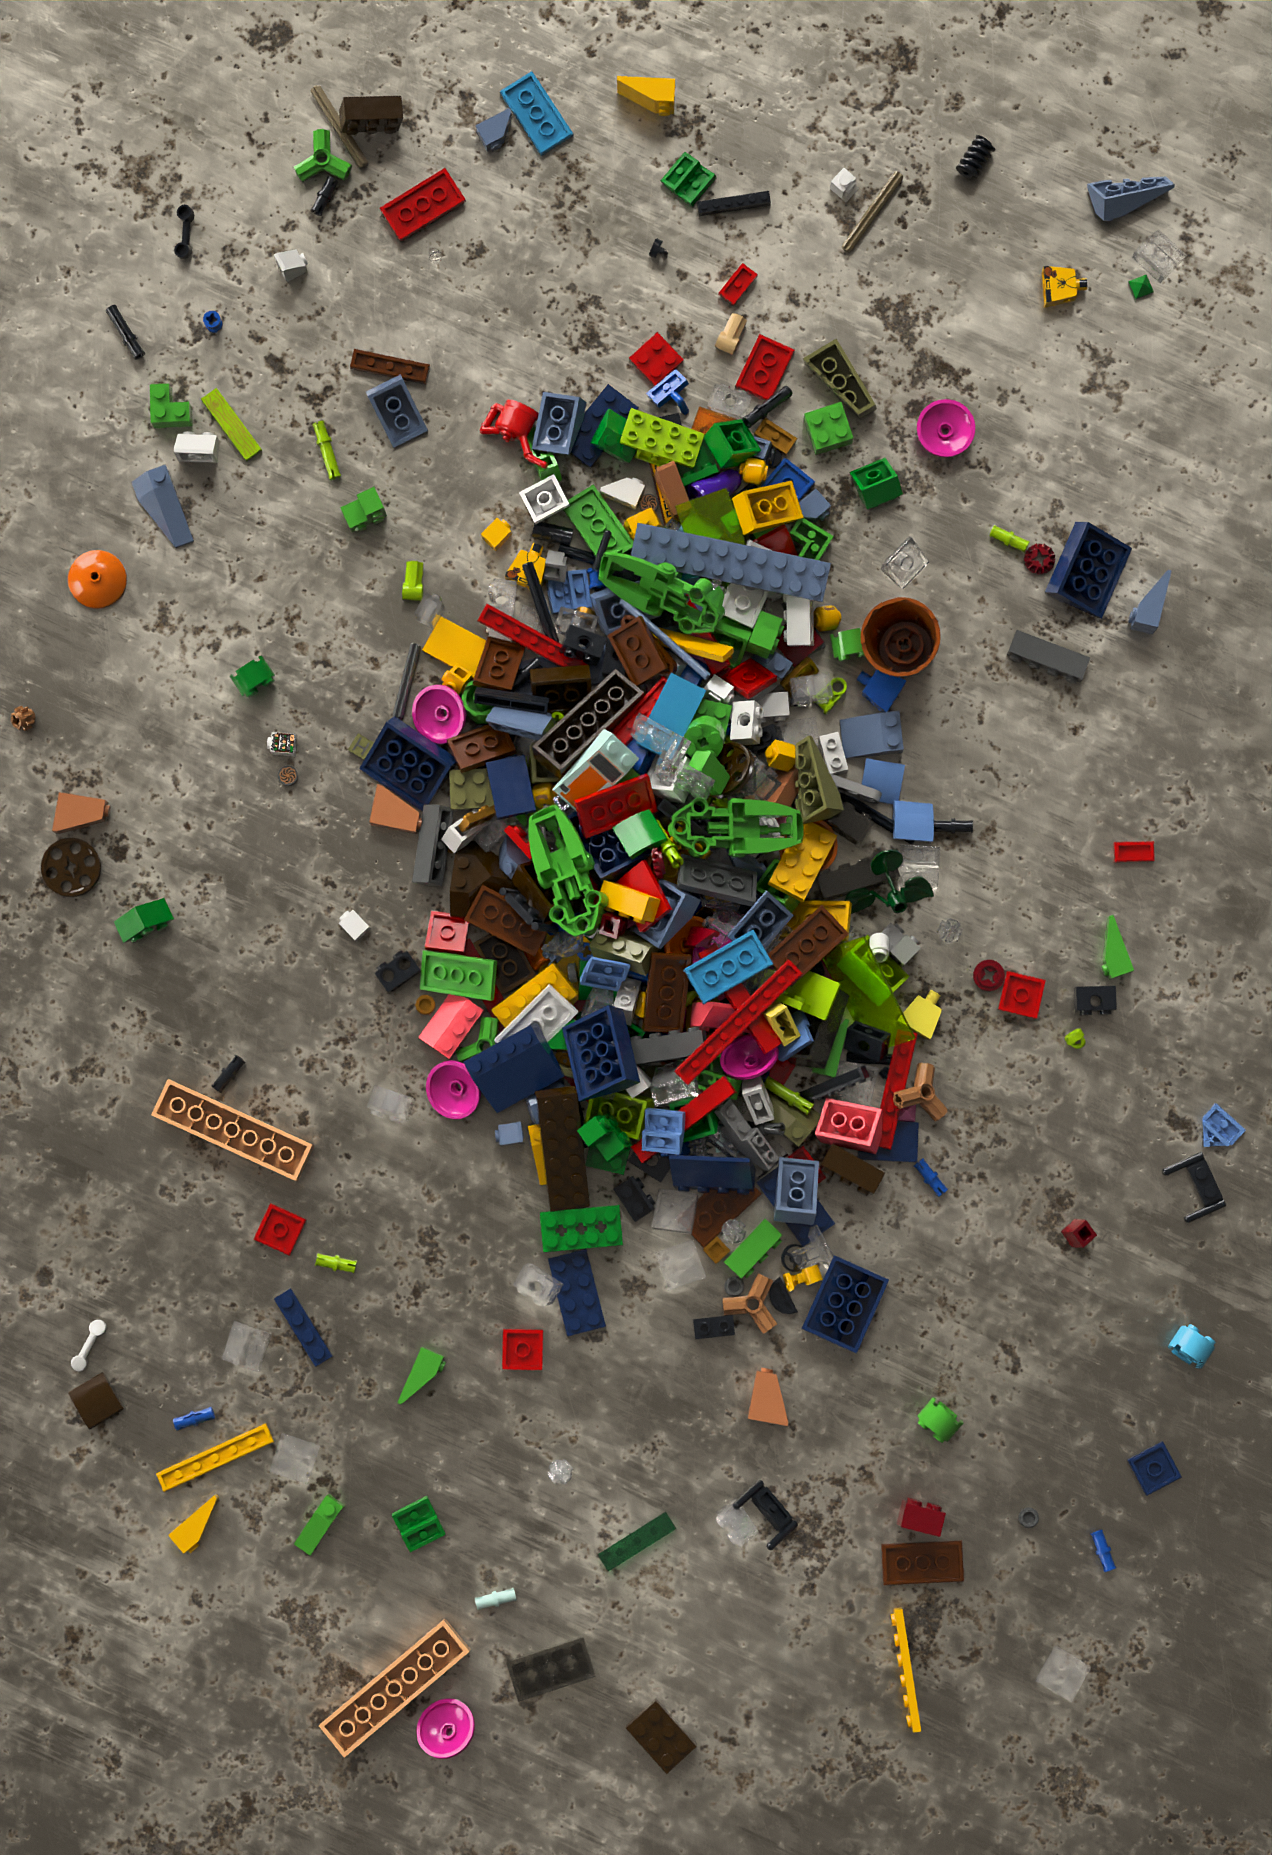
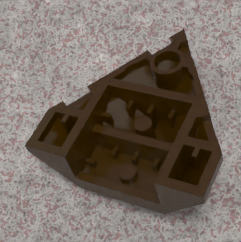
M471 841L455 853L450 885L451 917H466L482 885L498 893L502 887L518 890L512 880L499 868V857L481 842Z

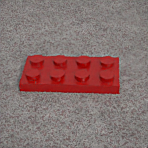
M446 168L380 207V211L401 242L465 203L466 199Z
M646 773L574 800L581 831L585 838L610 830L618 823L639 812L648 809L652 813L657 812L650 778Z

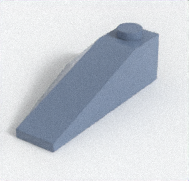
M1166 176L1142 178L1140 182L1123 179V183H1112V180H1103L1087 184L1094 211L1104 221H1112L1114 218L1122 217L1175 187V184Z
M166 464L148 470L132 481L138 501L175 548L194 542Z

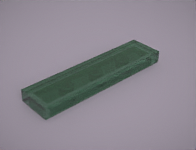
M665 1511L600 1552L598 1556L609 1572L674 1531L676 1527Z

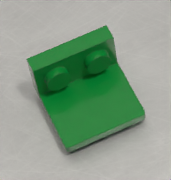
M704 438L694 468L675 463L684 487L720 472Z

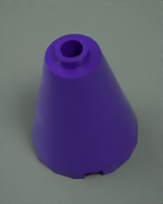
M729 469L691 483L687 486V495L689 499L693 498L695 501L693 506L697 512L704 518H710L741 486L742 478L738 471Z

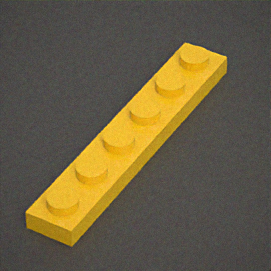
M894 1608V1614L890 1615L892 1626H896L897 1634H894L895 1647L899 1646L900 1649L897 1661L898 1667L902 1666L903 1675H900L901 1686L906 1688V1695H903L904 1706L909 1708L910 1714L906 1716L908 1728L912 1727L913 1733L921 1732L903 1609Z

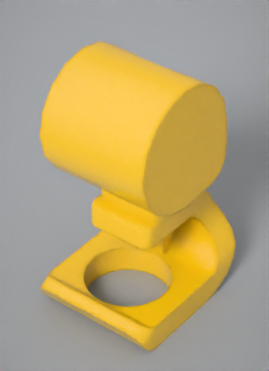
M818 1264L802 1269L801 1273L791 1275L790 1273L782 1274L788 1292L794 1290L797 1284L805 1283L809 1285L823 1280Z

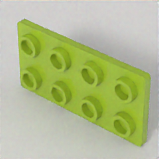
M631 408L620 443L637 449L634 458L654 465L662 466L674 461L680 465L694 468L704 433Z
M772 966L767 968L760 986L776 972ZM808 971L792 987L789 986L776 1000L822 1020H827L841 984Z

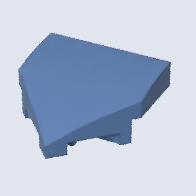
M1217 1103L1203 1116L1204 1147L1233 1145L1246 1131L1242 1125Z

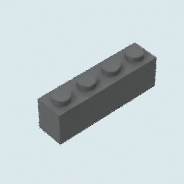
M1016 630L1007 653L1008 656H1011L1010 659L1015 662H1027L1031 668L1038 670L1043 668L1047 670L1048 674L1066 677L1065 680L1071 683H1080L1090 660L1088 656Z
M443 805L423 806L422 824L412 879L414 883L426 886L443 885L448 846L441 839L452 825L454 810L451 811L450 807Z
M699 1027L688 1028V1032L680 1033V1030L668 1031V1035L661 1036V1033L649 1034V1038L642 1039L641 1036L630 1037L636 1066L688 1058L707 1039L706 1031L700 1030Z

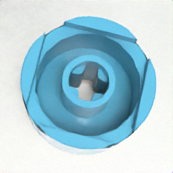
M1189 1324L1188 1327L1181 1326L1168 1348H1173L1172 1353L1189 1365L1194 1362L1197 1364L1196 1368L1202 1369L1214 1351L1216 1342L1208 1336H1202L1199 1334L1198 1328Z

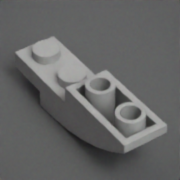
M729 1098L714 1111L723 1123L720 1129L740 1152L762 1169L769 1171L779 1157L759 1129L749 1126Z

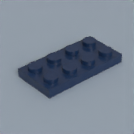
M608 384L584 413L582 425L570 453L591 469L604 453V451L590 442L606 411L611 409L627 419L630 409L638 410L639 407Z
M778 1167L756 1182L773 1207ZM818 1199L813 1225L785 1222L803 1247L835 1224Z
M587 1249L549 1258L548 1262L567 1336L606 1327Z

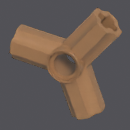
M918 1063L914 1087L894 1092V1104L899 1109L920 1104L934 1121H938L948 1111L945 1105L936 1097L932 1086L935 1067L929 1063Z
M757 1274L747 1296L722 1298L724 1316L749 1313L763 1334L777 1325V1322L763 1303L773 1280ZM752 1298L759 1302L756 1310H751L747 1306L748 1301Z

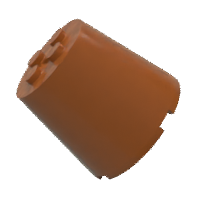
M897 597L883 603L881 602L869 612L861 629V645L867 660L874 668L890 676L909 677L921 673L933 661L940 646L941 634L936 617L927 606L911 598ZM908 642L909 648L902 650L901 644Z

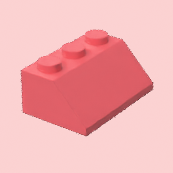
M449 994L418 1038L451 1060L485 1011L464 996Z
M692 1002L690 1026L699 1027L700 1030H705L706 1032H709V1029L715 1031L735 1010L731 1004L707 1002L703 1005L702 1002ZM746 1028V1029L739 1035V1037H740V1036H743V1033H750V1032H749L748 1029Z
M826 1098L815 1135L821 1143L835 1144L839 1147L876 1154L882 1137L883 1110Z

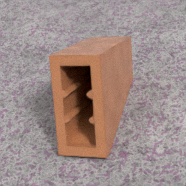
M672 461L656 468L654 478L672 519L678 518V520H682L689 515L692 507L676 464Z
M795 764L789 772L776 769L753 792L762 801L779 803L790 807L798 794V788L795 787V781L798 780V769L795 767Z
M377 784L369 821L370 825L417 834L422 824L420 813L388 789Z
M59 792L52 831L56 834H61L105 822L106 817L110 815L111 807L108 805L109 802L104 799Z
M761 1368V1371H756L748 1419L788 1426L777 1375L772 1374V1369Z

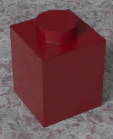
M1074 1219L1061 1231L1071 1247L1084 1248L1097 1236L1087 1220Z

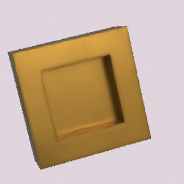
M718 1236L703 1249L715 1264L731 1251Z

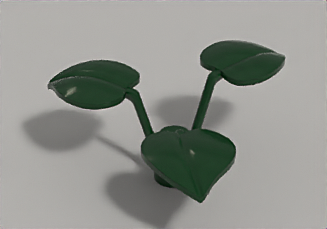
M889 849L878 853L871 862V870L875 875H880L884 872L892 889L888 893L887 900L875 891L869 892L867 888L861 887L849 892L844 901L852 903L851 914L872 905L877 897L887 907L891 906L893 912L898 914L907 909V903L927 897H934L930 883L923 877L910 878L906 881L905 887L900 888V891L896 890L889 871L900 867L903 862V856L899 851Z

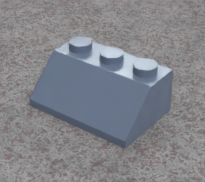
M496 706L493 707L486 718V722L494 730L537 741L556 724V720L551 717L552 714L550 713L546 715Z
M765 891L727 937L734 941L749 931L754 930L765 949L794 915L768 891Z

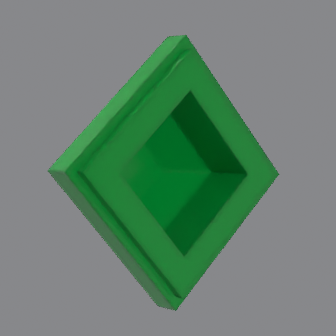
M1147 274L1128 281L1135 299L1154 293Z

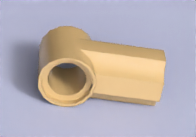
M732 313L724 331L720 333L715 347L733 355L747 320L739 314Z

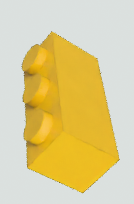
M603 880L600 892L605 893L608 897V905L604 910L610 912L617 910L619 911L618 915L626 918L632 916L634 917L633 921L645 924V921L654 922L661 899L615 882Z

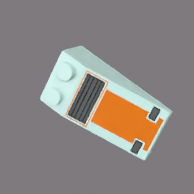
M604 729L552 790L576 811L574 800L615 785L628 773L639 758L613 733Z

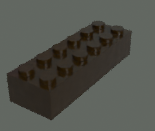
M615 669L532 746L534 758L561 780L604 729L609 732L615 729L644 697V692Z
M575 1086L535 1091L550 1211L590 1206L583 1140L577 1132L581 1128L576 1088Z

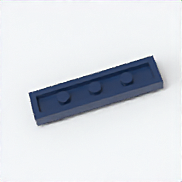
M292 1288L274 1298L315 1367L333 1356Z

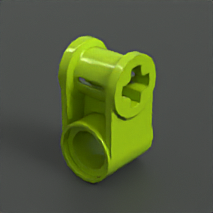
M834 678L824 689L815 695L811 702L821 707L826 715L845 695L847 690L845 680ZM835 683H840L844 689L841 692H835L832 686Z

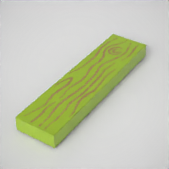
M217 388L201 398L204 405L246 462L262 451L261 447Z

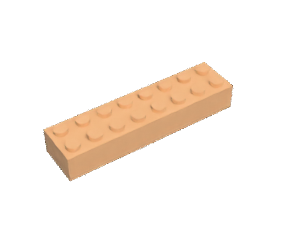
M169 1079L151 1114L158 1119L297 1182L315 1146Z
M443 1619L320 1723L319 1727L342 1756L346 1757L469 1653L471 1649L450 1623Z

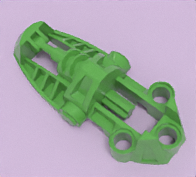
M623 549L604 552L598 579L617 596L647 614L660 616L663 610L674 614L673 620L679 622V629L683 633L712 632L725 615V609L722 606L725 595L720 586L713 590L709 580L701 578L694 585H691L681 580L682 575L676 572V568L672 564L663 562L657 566L643 559L621 554ZM623 569H627L640 576L641 580L638 584L612 576L615 570L623 571ZM689 598L691 602L703 607L702 612L687 605Z
M696 798L672 815V822L668 825V833L673 837L674 842L682 849L688 850L689 854L694 858L702 857L709 851V848L729 849V856L733 858H742L748 854L780 851L802 843L804 835L803 818L799 810L779 803L732 798L727 801L728 808L708 806V802L704 798ZM695 803L701 806L702 811L700 813L694 810ZM787 817L786 823L780 824L779 827H768V825H760L759 818ZM690 820H722V822H707L708 834H721V836H712L711 838L691 836ZM675 823H679L682 826V832L676 831ZM777 832L780 833V836H787V838H760V835ZM695 843L702 845V852H698L695 849Z
M557 804L548 806L529 817L528 830L531 856L539 884L544 889L552 887L555 896L553 899L555 906L551 908L549 917L553 922L558 923L561 928L575 937L581 934L591 936L596 932L597 927L601 925L602 915L606 913L604 908L608 905V897L603 892L593 890L589 878V870L594 869L595 862L592 855L585 851L580 836L572 822ZM540 827H547L549 832L553 831L557 851L550 852ZM559 827H560V830H561L563 839H561V836H560V834H559V831H558V828H559ZM580 891H582L585 896L583 901L587 912L575 917L570 901L579 899L581 897ZM598 895L599 902L595 905L594 898ZM563 910L564 916L562 919H559V913ZM587 921L588 927L584 930L583 924Z

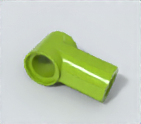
M406 562L402 600L422 601V562Z

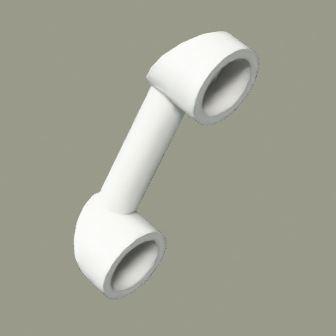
M95 1320L90 1324V1334L79 1356L73 1357L71 1361V1366L75 1371L81 1372L88 1367L87 1355L97 1336L103 1335L107 1330V1325L103 1320Z

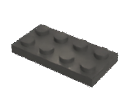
M681 853L680 856L683 858L684 863L681 865L679 862L677 889L751 907L756 903L757 872L702 858H694Z

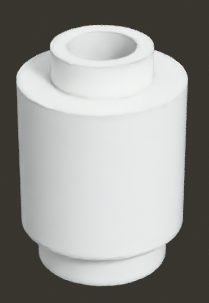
M875 933L869 938V955L874 962H884L889 956V937L883 933Z

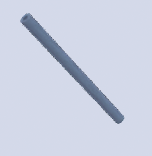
M623 599L620 600L619 604L635 618L642 616L649 631L706 680L710 676L707 670L637 608Z

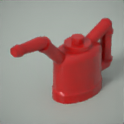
M510 399L505 402L504 406L498 403L491 406L485 421L481 424L480 433L483 435L501 434L503 436L502 439L506 442L520 440L524 458L546 469L548 463L533 455L527 439L533 425L538 420L539 413L525 404ZM500 412L495 422V427H490L497 413Z

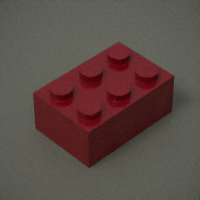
M908 1498L907 1501L902 1500L897 1524L902 1528L940 1537L946 1513L942 1511V1507L927 1502V1506L922 1505L920 1500Z

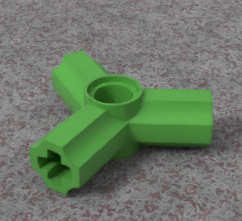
M317 129L313 131L314 154L293 167L299 179L304 182L317 173L326 171L345 181L350 174L352 165L331 154L330 130ZM320 157L327 158L324 163L318 162V159Z
M481 1017L479 1039L477 1042L456 1051L459 1062L464 1064V1061L482 1052L483 1045L486 1042H489L490 1047L496 1044L494 1039L497 1037L498 1018Z

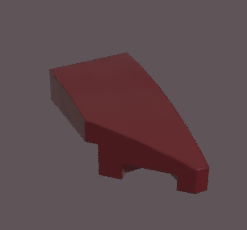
M691 927L685 945L690 948H700L702 946L708 949L711 946L713 936L718 937L720 932L703 927Z

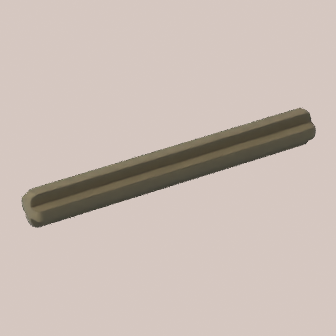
M314 86L310 90L313 97L359 168L365 167L368 164V160L352 135L341 133L340 116L321 86Z
M897 171L893 173L843 243L842 249L850 253L903 180L901 173Z

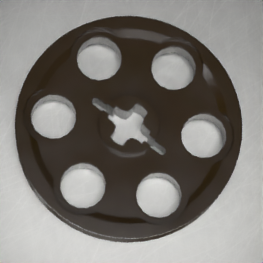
M737 742L725 743L720 754L716 757L731 777L721 795H710L713 798L723 799L738 793L747 784L753 773L754 759L751 752ZM734 749L733 754L727 757L729 751ZM746 756L745 761L739 764L741 758ZM739 774H742V777L738 781H735L736 777Z
M64 838L54 842L46 850L41 861V874L44 882L52 891L65 897H77L89 892L98 882L101 873V862L96 850L90 844L78 838ZM74 843H79L81 846V850L77 854H73L70 850L71 845ZM60 849L62 851L60 859L55 860L52 858L53 850ZM88 856L95 858V864L92 867L85 865L84 861ZM69 861L73 865H76V867L73 868V874L69 870H66V868L69 867ZM50 868L57 870V876L53 879L47 876V871ZM84 875H88L91 879L87 886L80 884V878ZM65 881H69L72 885L71 890L68 892H64L61 889V885Z

